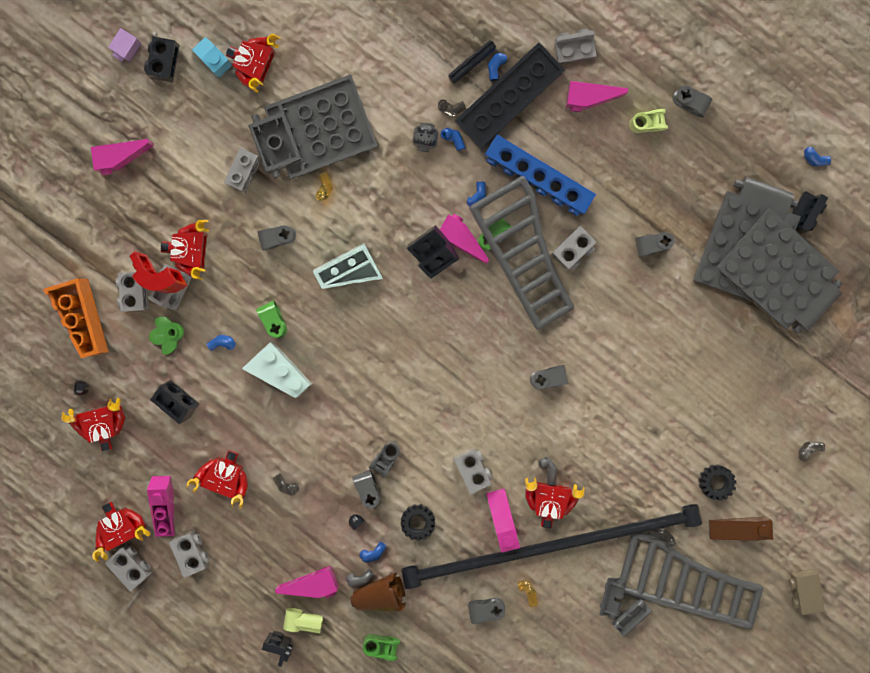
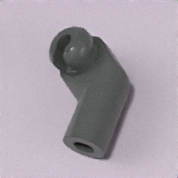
M550 458L540 459L539 467L546 469L548 472L547 484L556 485L557 467Z
M370 569L361 577L349 574L346 577V582L351 588L364 587L375 574Z

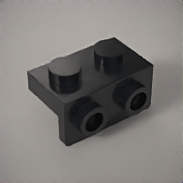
M807 191L802 193L797 207L792 211V214L801 216L796 231L802 234L815 228L818 222L816 220L818 215L822 214L827 207V196L823 194L814 196Z
M269 632L263 643L262 650L280 655L278 666L282 667L284 662H288L293 645L290 642L292 638L284 636L282 632Z

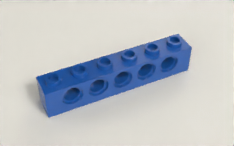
M496 135L484 157L487 159L486 162L494 167L500 166L503 168V172L510 177L513 175L518 178L524 176L529 185L536 188L535 191L544 197L548 195L553 198V203L558 206L564 205L568 207V211L575 216H583L596 196L594 192L499 135ZM503 153H508L511 156L509 162H504L501 159ZM525 163L528 169L525 172H521L518 170L517 165ZM541 173L544 176V180L537 182L534 179V174ZM551 183H558L560 191H552L550 188ZM573 192L576 195V201H569L567 193Z

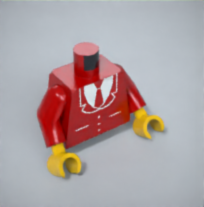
M273 33L268 37H258L242 41L239 49L229 46L226 51V57L234 59L232 66L235 69V75L242 85L251 88L256 93L259 92L256 89L257 86H263L274 58L275 51L272 47H279V45L275 44V41L281 39V37Z
M198 220L196 223L179 229L177 234L172 235V242H161V253H170V261L175 262L177 269L198 280H203V278H200V273L202 271L205 272L208 236L205 232H208L209 229H205L204 226L206 222H209L208 220Z
M117 398L116 403L109 399L107 407L76 414V417L74 416V410L69 409L68 414L70 416L62 412L61 419L63 422L69 423L89 443L99 441L101 451L113 449L110 437L120 434L126 417L120 406L121 399Z
M228 450L225 459L218 457L215 460H209L199 468L193 479L187 482L186 489L189 485L193 484L196 486L193 489L194 493L198 490L199 483H201L200 487L232 498V508L235 502H240L239 509H242L248 481L246 473L243 471V466L236 464L239 453Z
M525 478L526 501L535 515L542 516L541 527L551 529L553 518L563 519V516L568 515L579 499L584 496L585 488L583 487L582 490L578 491L576 484L573 486L572 492L570 487L537 482L536 478H534V482L529 483L528 478Z
M112 501L102 506L106 517L98 521L95 551L92 557L96 562H99L100 555L103 560H107L108 555L104 552L105 549L109 551L134 537L143 541V534L149 537L151 533L146 530L142 515L127 507L117 511Z

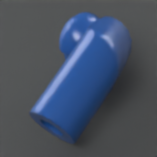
M495 54L488 63L490 81L499 80L498 68L507 62L505 54Z
M451 128L441 130V137L454 142L457 151L466 148L459 131Z
M807 147L804 150V158L811 166L831 164L830 156H819L813 147Z
M476 182V193L467 199L469 207L486 197V182Z
M218 335L206 343L210 351L215 350L219 346L232 350L235 348L236 343L230 336Z
M380 541L373 551L362 550L359 557L365 563L377 561L386 550L387 545Z

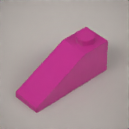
M570 81L565 108H570L572 112H581V110H587L624 97L628 92V88Z
M149 139L91 147L93 168L101 173V175L113 174L112 171L120 170L153 147V142Z
M448 214L440 228L441 232L453 246L487 264L489 261L488 257L466 224L462 222L463 219L456 214H453V216Z
M505 489L486 493L501 553L520 548Z
M328 566L278 585L275 592L276 594L314 598L324 596L329 598L336 594L335 592L339 586L332 567Z

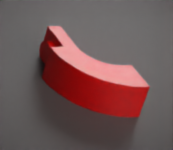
M134 251L129 256L136 270L132 277L141 287L163 294L176 293L187 287L179 270L166 267L163 271L157 273L146 254Z

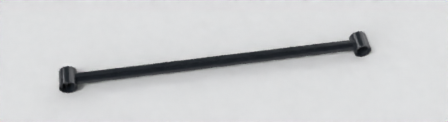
M690 504L681 507L682 512L524 546L502 553H492L419 570L417 565L407 566L401 569L405 589H413L421 586V581L678 524L685 523V527H696L702 525L699 505Z

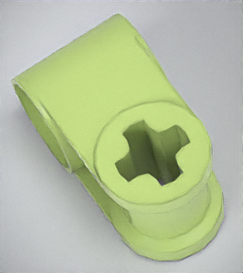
M666 109L637 113L629 122L630 130L634 133L667 130L668 125L665 123L664 116ZM636 119L642 120L643 127L636 125Z

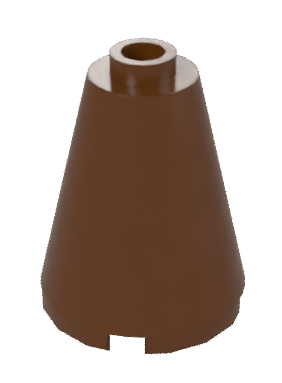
M391 573L354 591L350 598L352 607L360 611H404L406 602L402 603V597H405V589L401 577H396L397 573Z

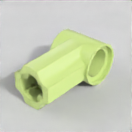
M287 608L283 629L290 632L302 630L320 633L323 616L304 613L303 610L297 608Z

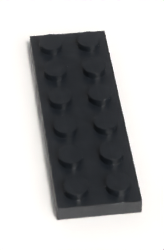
M538 42L455 120V123L481 150L563 74L565 69Z

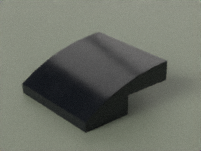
M436 225L407 246V250L419 261L418 267L430 279L459 260L455 249Z

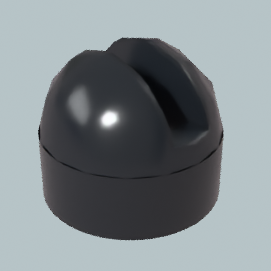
M76 380L74 395L82 396L87 394L89 390H85V387H89L88 383Z
M353 514L349 518V526L354 531L365 520L362 516Z

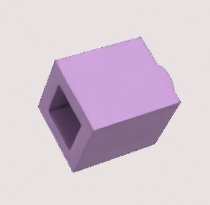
M120 28L108 48L113 51L112 56L121 62L124 59L131 62L142 43Z

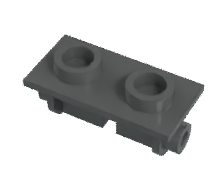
M620 578L607 579L603 600L600 605V616L609 615L611 619H616L619 616L622 603L616 601V598L623 599L626 585H624L625 581L619 580Z
M637 599L612 622V625L625 637L652 610L642 599Z

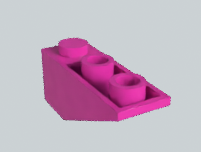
M152 476L147 488L155 537L174 536V491L171 476Z

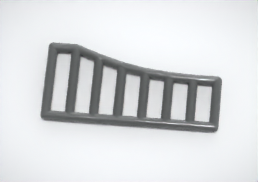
M521 176L471 205L469 209L534 327L540 330L573 310L574 304L567 294L549 255L541 229L535 194L527 179ZM519 186L523 188L526 194L525 197L486 220L483 219L479 212L481 208ZM529 203L531 212L529 217L493 237L488 228L489 226ZM533 223L535 235L503 254L498 243ZM538 243L541 254L512 271L507 260ZM544 261L548 272L521 287L516 277ZM552 279L556 289L530 304L525 294ZM560 296L565 306L539 320L535 310Z
M642 532L631 536L619 579L625 581L624 585L627 583L638 540L649 542L637 589L626 587L624 595L739 627L753 628L763 593L762 585L741 580L705 567L681 554L654 535ZM656 546L666 552L656 592L653 595L644 592ZM674 557L682 562L683 566L674 598L671 600L662 596ZM690 567L700 572L692 605L681 602ZM708 576L718 579L710 610L699 607ZM725 583L736 586L728 615L718 613ZM744 588L754 591L747 620L736 618Z

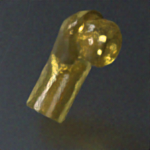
M327 172L318 175L322 185L319 191L315 193V197L319 201L329 198L333 190Z
M523 579V581H518L519 591L526 590L529 606H537L536 590L529 580Z

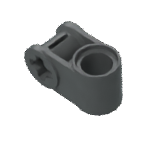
M683 86L673 94V101L677 106L701 118H704L713 100L709 95L699 92L690 86Z
M286 225L257 232L262 251L291 243L296 238L295 229ZM285 230L290 232V235H288L287 238L282 236V234L285 233Z
M668 232L635 238L639 257L668 250L674 245V237ZM663 237L665 240H668L666 247L664 244L660 243V240H662Z
M565 365L534 372L530 377L531 385L538 389L569 384ZM538 375L544 378V380L541 381V385L535 382V380L538 379Z
M394 440L388 441L379 454L376 455L369 469L376 470L385 478L400 453L399 443ZM394 446L397 452L394 455H390L387 453L386 448Z
M367 470L352 476L362 504L369 509L376 507L381 500V496L372 471ZM369 494L371 497L375 496L376 498L373 503L372 501H367Z
M500 598L474 600L468 603L472 624L499 620L505 615V604ZM494 606H498L499 611H495Z

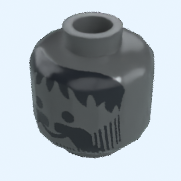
M420 123L419 126L414 128L412 143L418 147V151L429 152V149H434L437 146L439 132L435 125Z

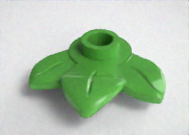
M167 317L156 318L155 325L157 328L150 332L148 339L153 344L161 345L163 355L170 354L177 349L178 341L184 335V328L179 323H172Z

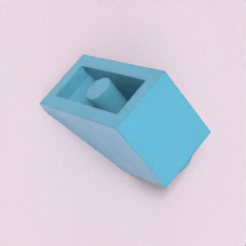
M206 37L192 49L218 78L232 66L230 61Z

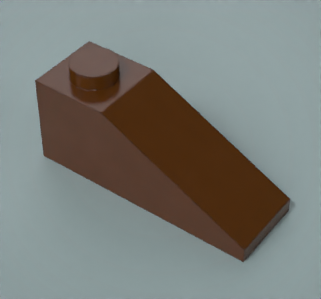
M766 516L708 520L709 537L711 540H774L773 523Z

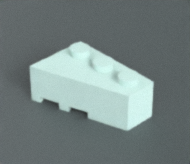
M365 243L313 270L322 289L383 279Z
M270 342L242 368L294 398L299 397L312 385L274 342Z

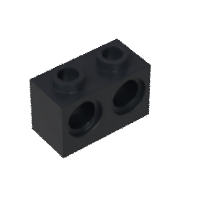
M152 36V42L148 44L149 58L144 65V71L150 79L173 83L180 47L175 40ZM166 46V51L159 54V49ZM163 65L162 71L156 73V67Z
M172 380L160 385L150 399L178 424L191 418L199 406L195 399Z

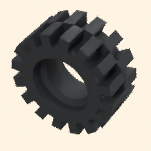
M717 464L704 468L705 471L700 473L702 476L698 479L700 482L699 488L702 489L703 494L718 501L728 499L727 496L733 495L732 491L736 490L734 484H737V482L734 480L735 475L731 473V470ZM716 475H720L724 479L723 487L718 490L713 489L710 484L711 479Z
M422 504L409 506L401 517L402 532L405 533L406 537H410L411 540L417 539L416 541H420V539H426L434 531L435 517L433 512ZM420 515L425 519V526L422 529H414L411 526L410 521L413 516Z

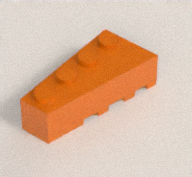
M77 278L43 289L45 294L49 296L53 309L58 312L61 318L60 321L69 332V337L81 358L94 357L109 352L88 279Z

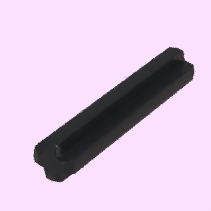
M491 40L486 42L448 75L451 82L456 83L491 54L496 49L494 42Z

